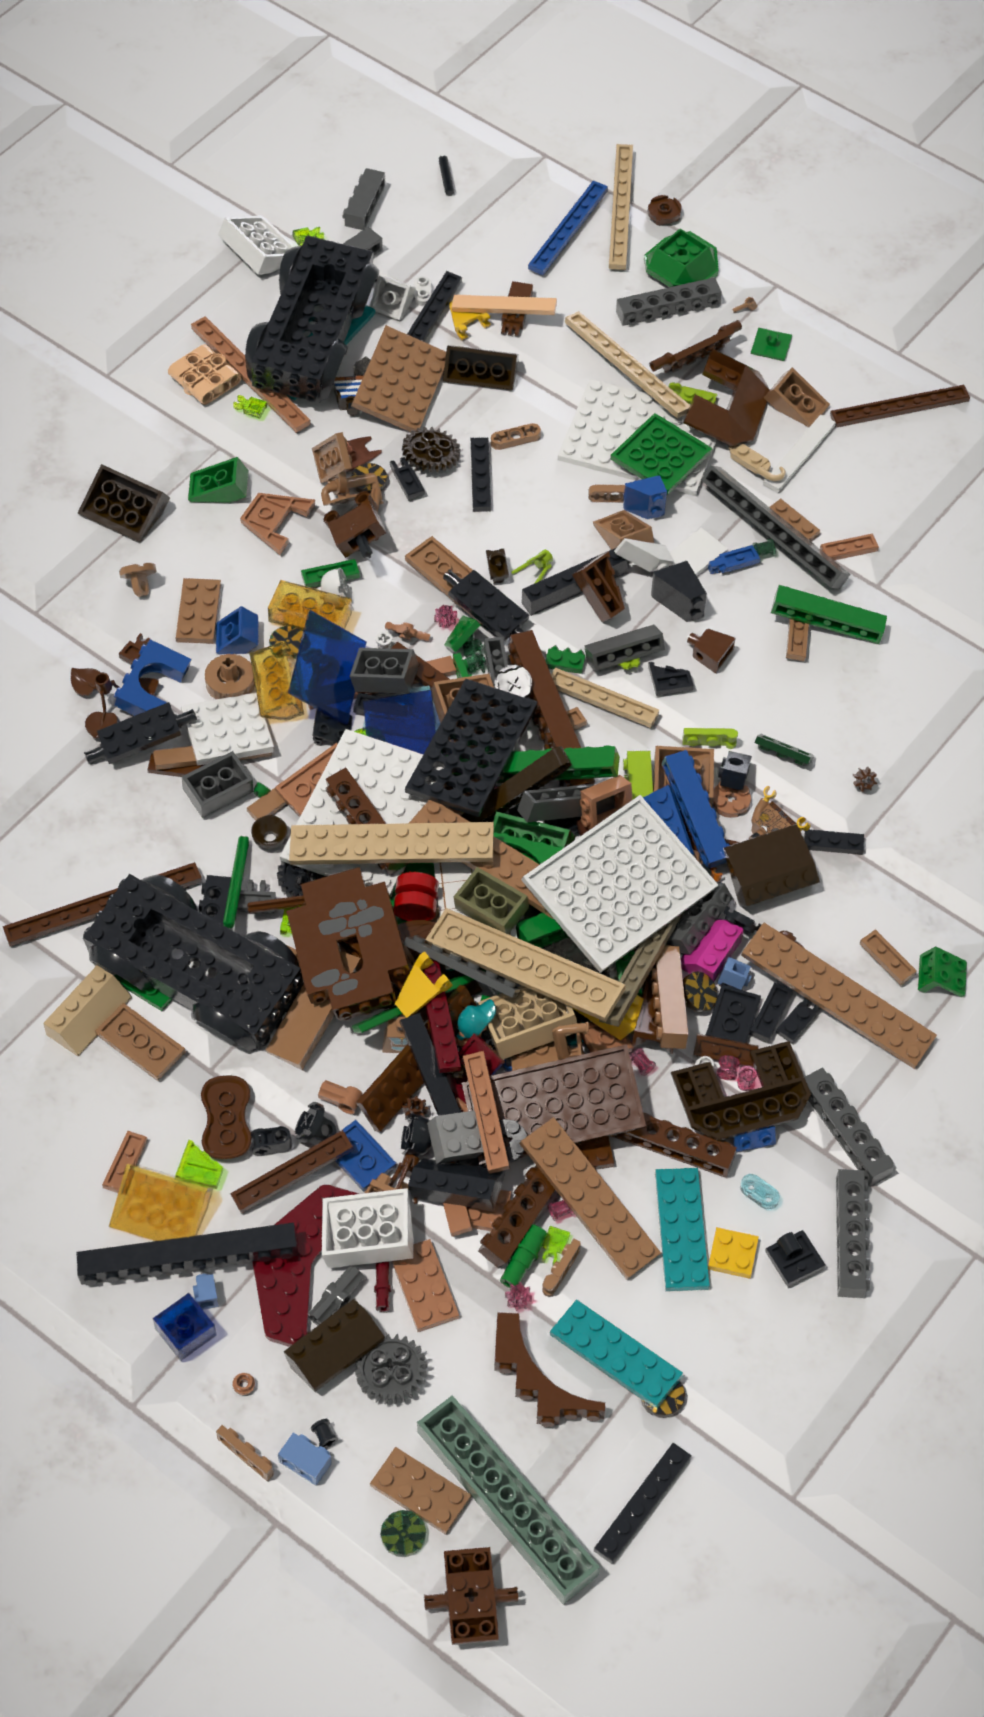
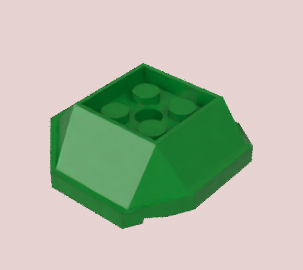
M681 228L671 236L662 239L644 254L646 273L668 287L718 276L717 247L693 232H686Z

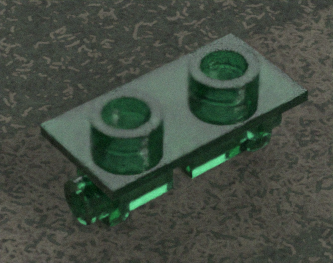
M472 634L471 640L468 639L463 644L464 655L468 657L465 658L468 664V671L474 674L477 670L481 669L485 673L484 665L486 660L481 652L483 645L481 640L476 639Z

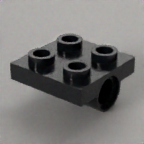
M804 1230L795 1234L793 1232L786 1233L775 1244L765 1249L766 1254L787 1287L825 1269L826 1266Z

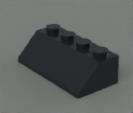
M423 1158L413 1167L408 1188L412 1197L416 1199L495 1211L505 1171L489 1174L487 1168L450 1162L436 1164L435 1160Z

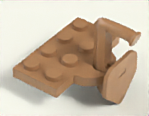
M343 432L332 435L312 448L320 483H328L321 491L323 506H334L354 501L357 494L351 495L349 490L351 488L371 484L372 488L380 489L378 478L374 473L346 477V471L352 468V459L348 455L347 439L343 436ZM332 492L333 494L337 495L338 498L330 500L329 493ZM381 493V498H380V503H379V504H383V503H384V502L382 501V493Z
M589 1023L555 1027L552 1030L554 1041L511 1056L512 1071L583 1055L584 1050L580 1033L588 1034ZM577 1033L578 1048H571L568 1045L567 1034Z

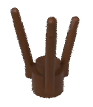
M404 1155L403 1161L399 1163L389 1186L392 1187L399 1174L402 1173L396 1189H400L405 1177L411 1176L413 1167L420 1162V1159L414 1155ZM413 1198V1203L417 1204L418 1199Z

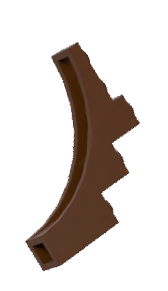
M497 1312L494 1371H499L502 1374L516 1372L515 1397H519L522 1400L538 1398L536 1424H541L543 1427H553L559 1425L560 1417L568 1420L586 1418L589 1421L604 1419L605 1402L587 1400L570 1394L556 1386L542 1374L532 1361L524 1345L520 1331L519 1313Z

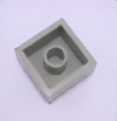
M475 1110L435 1116L427 1123L436 1164L473 1159L484 1152Z

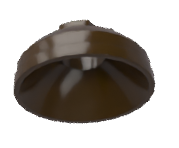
M263 816L253 823L251 835L258 846L266 849L276 848L286 840L287 825L277 816ZM268 834H273L276 838L273 841H266L264 837Z

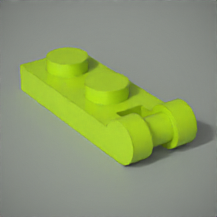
M684 728L682 745L726 746L728 749H734L737 744L738 731L732 728Z

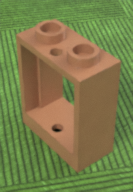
M618 775V777H613L582 790L580 805L583 826L590 830L631 802L632 784L623 776ZM614 795L615 808L597 815L596 802Z

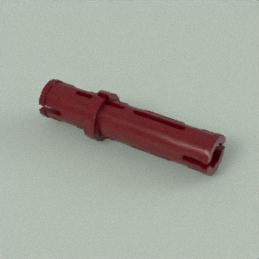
M389 1261L376 1263V1285L374 1286V1292L376 1293V1311L379 1312L390 1310L389 1293L391 1292V1285H389Z

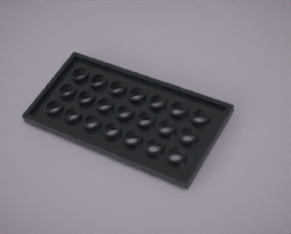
M465 679L405 787V793L480 817L535 713L538 702ZM475 698L480 699L477 702L472 701ZM492 704L498 705V706L495 707V708L490 707V705H492ZM515 710L516 712L514 714H511L508 711ZM465 712H472L473 714H471V715H466V714H464V713H465ZM483 718H490L492 720L484 721ZM505 723L509 724L510 726L502 727L501 724ZM463 725L465 728L459 729L457 726ZM477 731H482V732H484V733L481 734V735H478V734H476L475 732H477ZM495 737H500V738H502V739L499 740V741H496V740H494L493 738H495ZM451 739H457L458 741H456L455 743H453V742H450L449 740H451ZM469 745H475V746H477V747H475V748L472 749V748H469V747H467V746H469ZM487 751H494L495 753H493L492 755H490V754H487L486 752H487ZM450 753L451 755L443 756L442 754ZM465 758V759H468L469 761H467V762H461L460 760ZM479 765H487L488 767L480 768V767H478V766H479ZM437 766H440V767H443L444 769L436 770V769H434V768L437 767ZM458 772L462 775L454 776L453 773ZM477 778L480 781L472 782L471 780ZM429 780H433L436 783L428 784L426 782ZM451 786L455 789L446 790L445 787ZM469 792L473 795L468 797L463 794Z

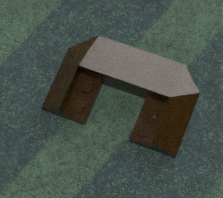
M790 1041L750 1051L749 1056L762 1087L724 1097L711 1061L672 1071L671 1076L690 1127L719 1141L798 1120L811 1096V1092Z

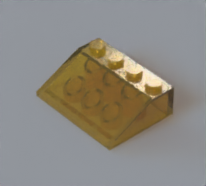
M134 1163L127 1164L109 1227L154 1241L197 1236L208 1209L214 1187Z

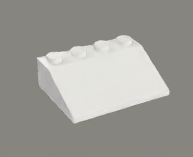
M263 215L225 217L218 233L224 243L228 244L259 275L270 274L280 269L285 252L295 247Z
M408 1188L323 1198L322 1257L327 1267L335 1268L412 1259L413 1231Z

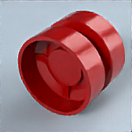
M408 872L399 875L396 879V896L393 906L395 916L405 921H430L436 916L439 881L431 875L420 872Z

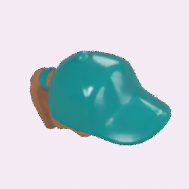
M488 999L479 1006L469 1005L461 1012L457 1022L459 1032L455 1037L458 1046L463 1047L473 1034L481 1036L482 1032L487 1029V1025L496 1014V1006L493 1000Z

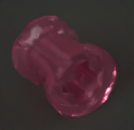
M639 1048L630 1055L631 1063H634L640 1070L639 1073L645 1076L654 1069L656 1063L650 1061L644 1054L645 1051Z
M750 1065L742 1066L738 1072L737 1086L742 1091H750L755 1087L757 1071Z
M564 1200L554 1204L552 1202L548 1203L549 1213L554 1221L569 1213L571 1215L574 1214Z

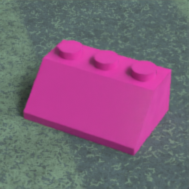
M716 920L690 955L683 954L680 959L681 970L689 974L696 971L704 972L714 982L722 971L728 957L733 955L741 943L744 929L728 920Z

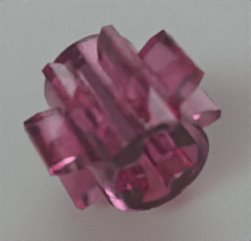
M442 605L439 609H435L434 622H439V627L449 628L452 624H456L457 611H453L452 606Z
M522 1282L515 1286L510 1284L511 1292H505V1298L509 1299L507 1306L512 1305L516 1311L520 1308L527 1309V1302H532V1295H529L530 1287L525 1288Z

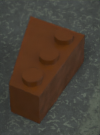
M609 551L598 556L572 574L601 622L613 618L625 609L619 586L616 585L614 578L615 572L610 564Z

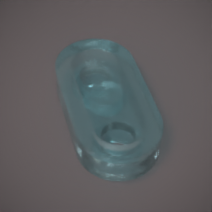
M748 1174L742 1178L740 1190L745 1196L767 1210L774 1209L778 1205L780 1195L774 1187L754 1174ZM751 1185L754 1189H749L747 1186ZM765 1198H770L772 1201L767 1202Z

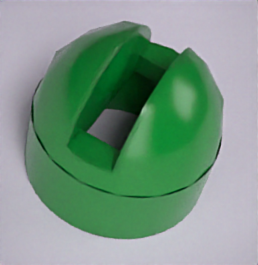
M257 782L254 787V794L258 798L267 795L271 791L270 788L260 782Z

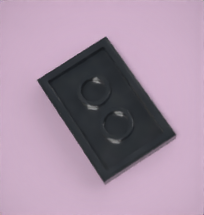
M722 984L705 1035L747 1043L761 995Z

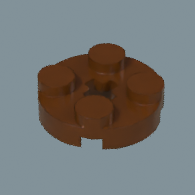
M659 195L651 199L647 212L656 225L662 226L679 221L682 206L676 198L670 199L668 195Z

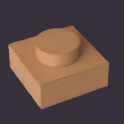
M578 707L566 711L574 730L586 725L587 720Z

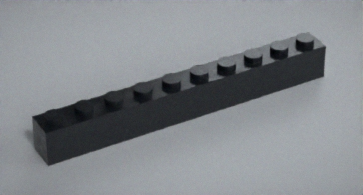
M294 1222L76 1252L77 1276L81 1285L85 1284L87 1286L105 1281L114 1283L120 1279L127 1278L136 1280L142 1276L158 1277L164 1273L180 1274L186 1270L202 1271L209 1267L224 1268L231 1264L246 1265L253 1261L268 1262L275 1258L290 1259L293 1256L299 1255Z

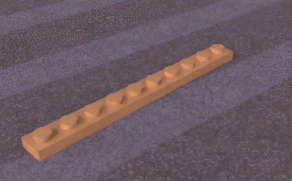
M206 316L191 324V329L215 353L224 355L226 362L241 374V378L296 433L311 425L310 419L285 394L252 386L247 375L245 355Z

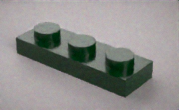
M764 734L757 735L754 742L759 745L760 749L770 751L771 749L777 752L776 755L782 758L791 757L795 759V763L800 765L810 764L814 758V755Z

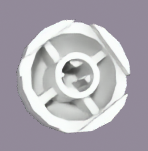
M341 568L333 569L323 575L321 587H318L320 597L325 598L326 602L333 606H343L351 602L349 585H346L345 580L347 578Z

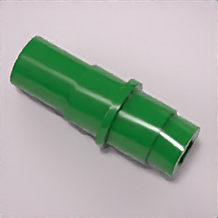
M531 1225L515 1249L507 1268L500 1278V1282L504 1286L516 1290L533 1262L537 1261L538 1253L548 1235L543 1228Z

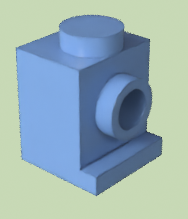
M728 957L720 974L718 984L721 985L723 982L742 990L743 985L747 987L752 975H749L751 966Z
M213 1274L197 1275V1285L193 1286L196 1310L218 1307Z

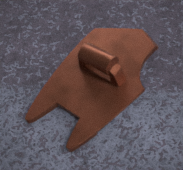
M371 436L347 441L348 455L352 459V468L348 471L355 469L361 464H365L382 453V450L369 451L366 448L365 444L372 439Z

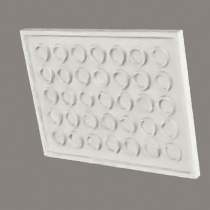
M590 379L558 453V460L635 481L642 480L610 460V457L654 413L712 447V452L717 439L684 424L686 415L676 418L647 393ZM712 453L673 491L696 496L702 481L701 478L706 471Z
M345 729L296 825L348 824L345 818L347 815L344 811L340 812L338 810L335 798H330L325 790L327 787L325 779L345 767L386 824L409 823L428 802V800L405 793V787L423 754ZM437 766V767H435L434 769H436V770H441V769H444V768H443V767H440V766ZM429 780L426 783L433 784L436 782L433 780ZM290 837L280 855V860L289 863ZM377 863L295 865L324 876H331L360 867L366 886L385 881L390 898L396 888L397 877L403 874L406 868L405 866L388 875L385 869L382 871Z
M641 795L521 879L600 973L718 887L715 880Z

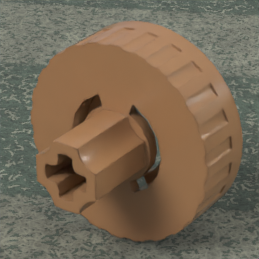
M220 655L214 658L205 669L206 689L214 699L250 694L255 687L254 668L250 661L240 655Z

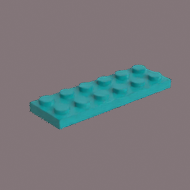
M698 1168L655 1169L665 1292L709 1290Z
M577 1299L550 1330V1335L656 1410L683 1377V1372Z

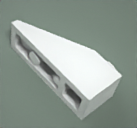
M624 538L614 551L615 554L649 572L669 567L674 563L666 545Z

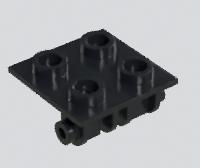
M317 703L312 734L314 743L320 745L326 740L338 744L345 729L351 731L352 715Z

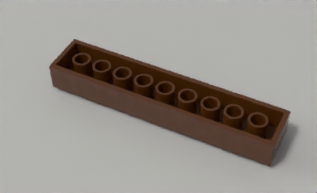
M533 630L511 635L510 643L508 644L510 653L508 655L509 665H519L525 668L533 679V689L527 698L538 702V707L532 716V721L538 727L539 739L544 741V750L559 746L563 747V749L581 748ZM594 778L557 780L559 787L595 784Z

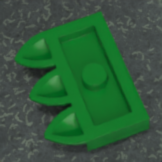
M554 645L550 649L548 648L545 662L548 669L557 668L566 672L582 674L585 654L582 649L572 653L569 647L561 651L557 645Z

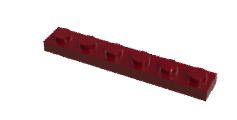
M433 961L434 963L431 966L422 969V972L433 985L442 976L438 961ZM444 991L425 1005L439 1073L460 1071L461 1069Z

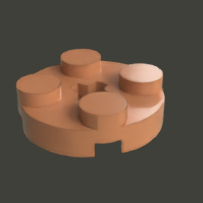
M719 782L714 788L712 806L714 805L716 812L721 816L735 818L738 817V814L745 813L749 809L751 795L748 786L745 785L742 791L720 786ZM727 797H734L736 800L729 802Z

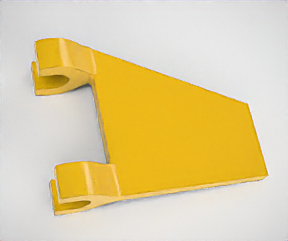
M453 301L449 302L454 328L461 340L468 338V335L465 333L468 329L465 325L478 319L483 328L491 325L488 322V319H490L488 313L452 312L451 306Z
M423 952L417 958L395 1002V1005L406 1018L414 1015L439 993L453 986L444 974L433 985L422 972V969L428 968L434 963L426 952Z

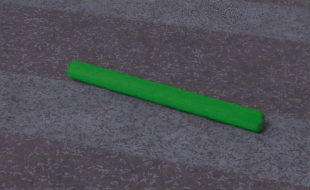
M240 836L237 843L223 919V926L230 929L234 927L249 847L248 836Z

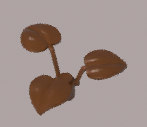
M72 668L71 684L77 694L89 696L95 689L101 695L103 713L93 712L85 721L87 732L93 738L99 739L98 730L118 723L116 714L106 713L104 695L111 692L112 686L116 689L119 686L114 680L110 681L107 673L92 668ZM139 678V683L147 693L154 696L159 680Z

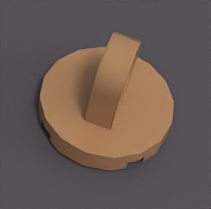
M144 563L143 566L132 564L122 567L119 571L120 578H131L135 595L138 597L145 596L149 593L147 576L157 572L156 564Z

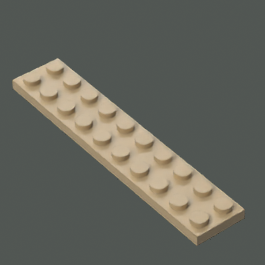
M494 823L291 825L290 865L493 862Z
M448 908L444 910L426 938V943L431 946L432 944L439 945L444 948L443 951L446 953H455L461 956L462 960L474 962L485 970H490L499 976L605 1022L626 989L625 984Z

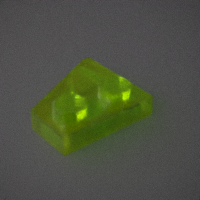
M188 1139L175 1175L176 1179L217 1189L223 1173V1167L217 1161L212 1160L205 1151L202 1152L195 1146L192 1140Z

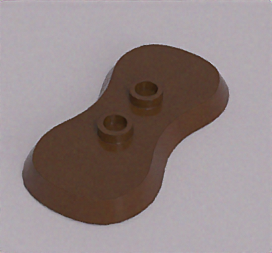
M233 1075L213 1077L202 1087L201 1100L207 1112V1124L201 1142L204 1151L210 1157L217 1159L240 1157L248 1151L251 1145V1133L245 1121V1109L250 1099V1088L241 1077Z

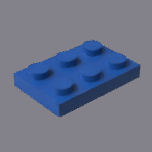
M354 1120L342 1129L354 1150L335 1161L363 1192L370 1186L372 1179L376 1180L381 1173L387 1175L397 1167V1163L357 1120Z

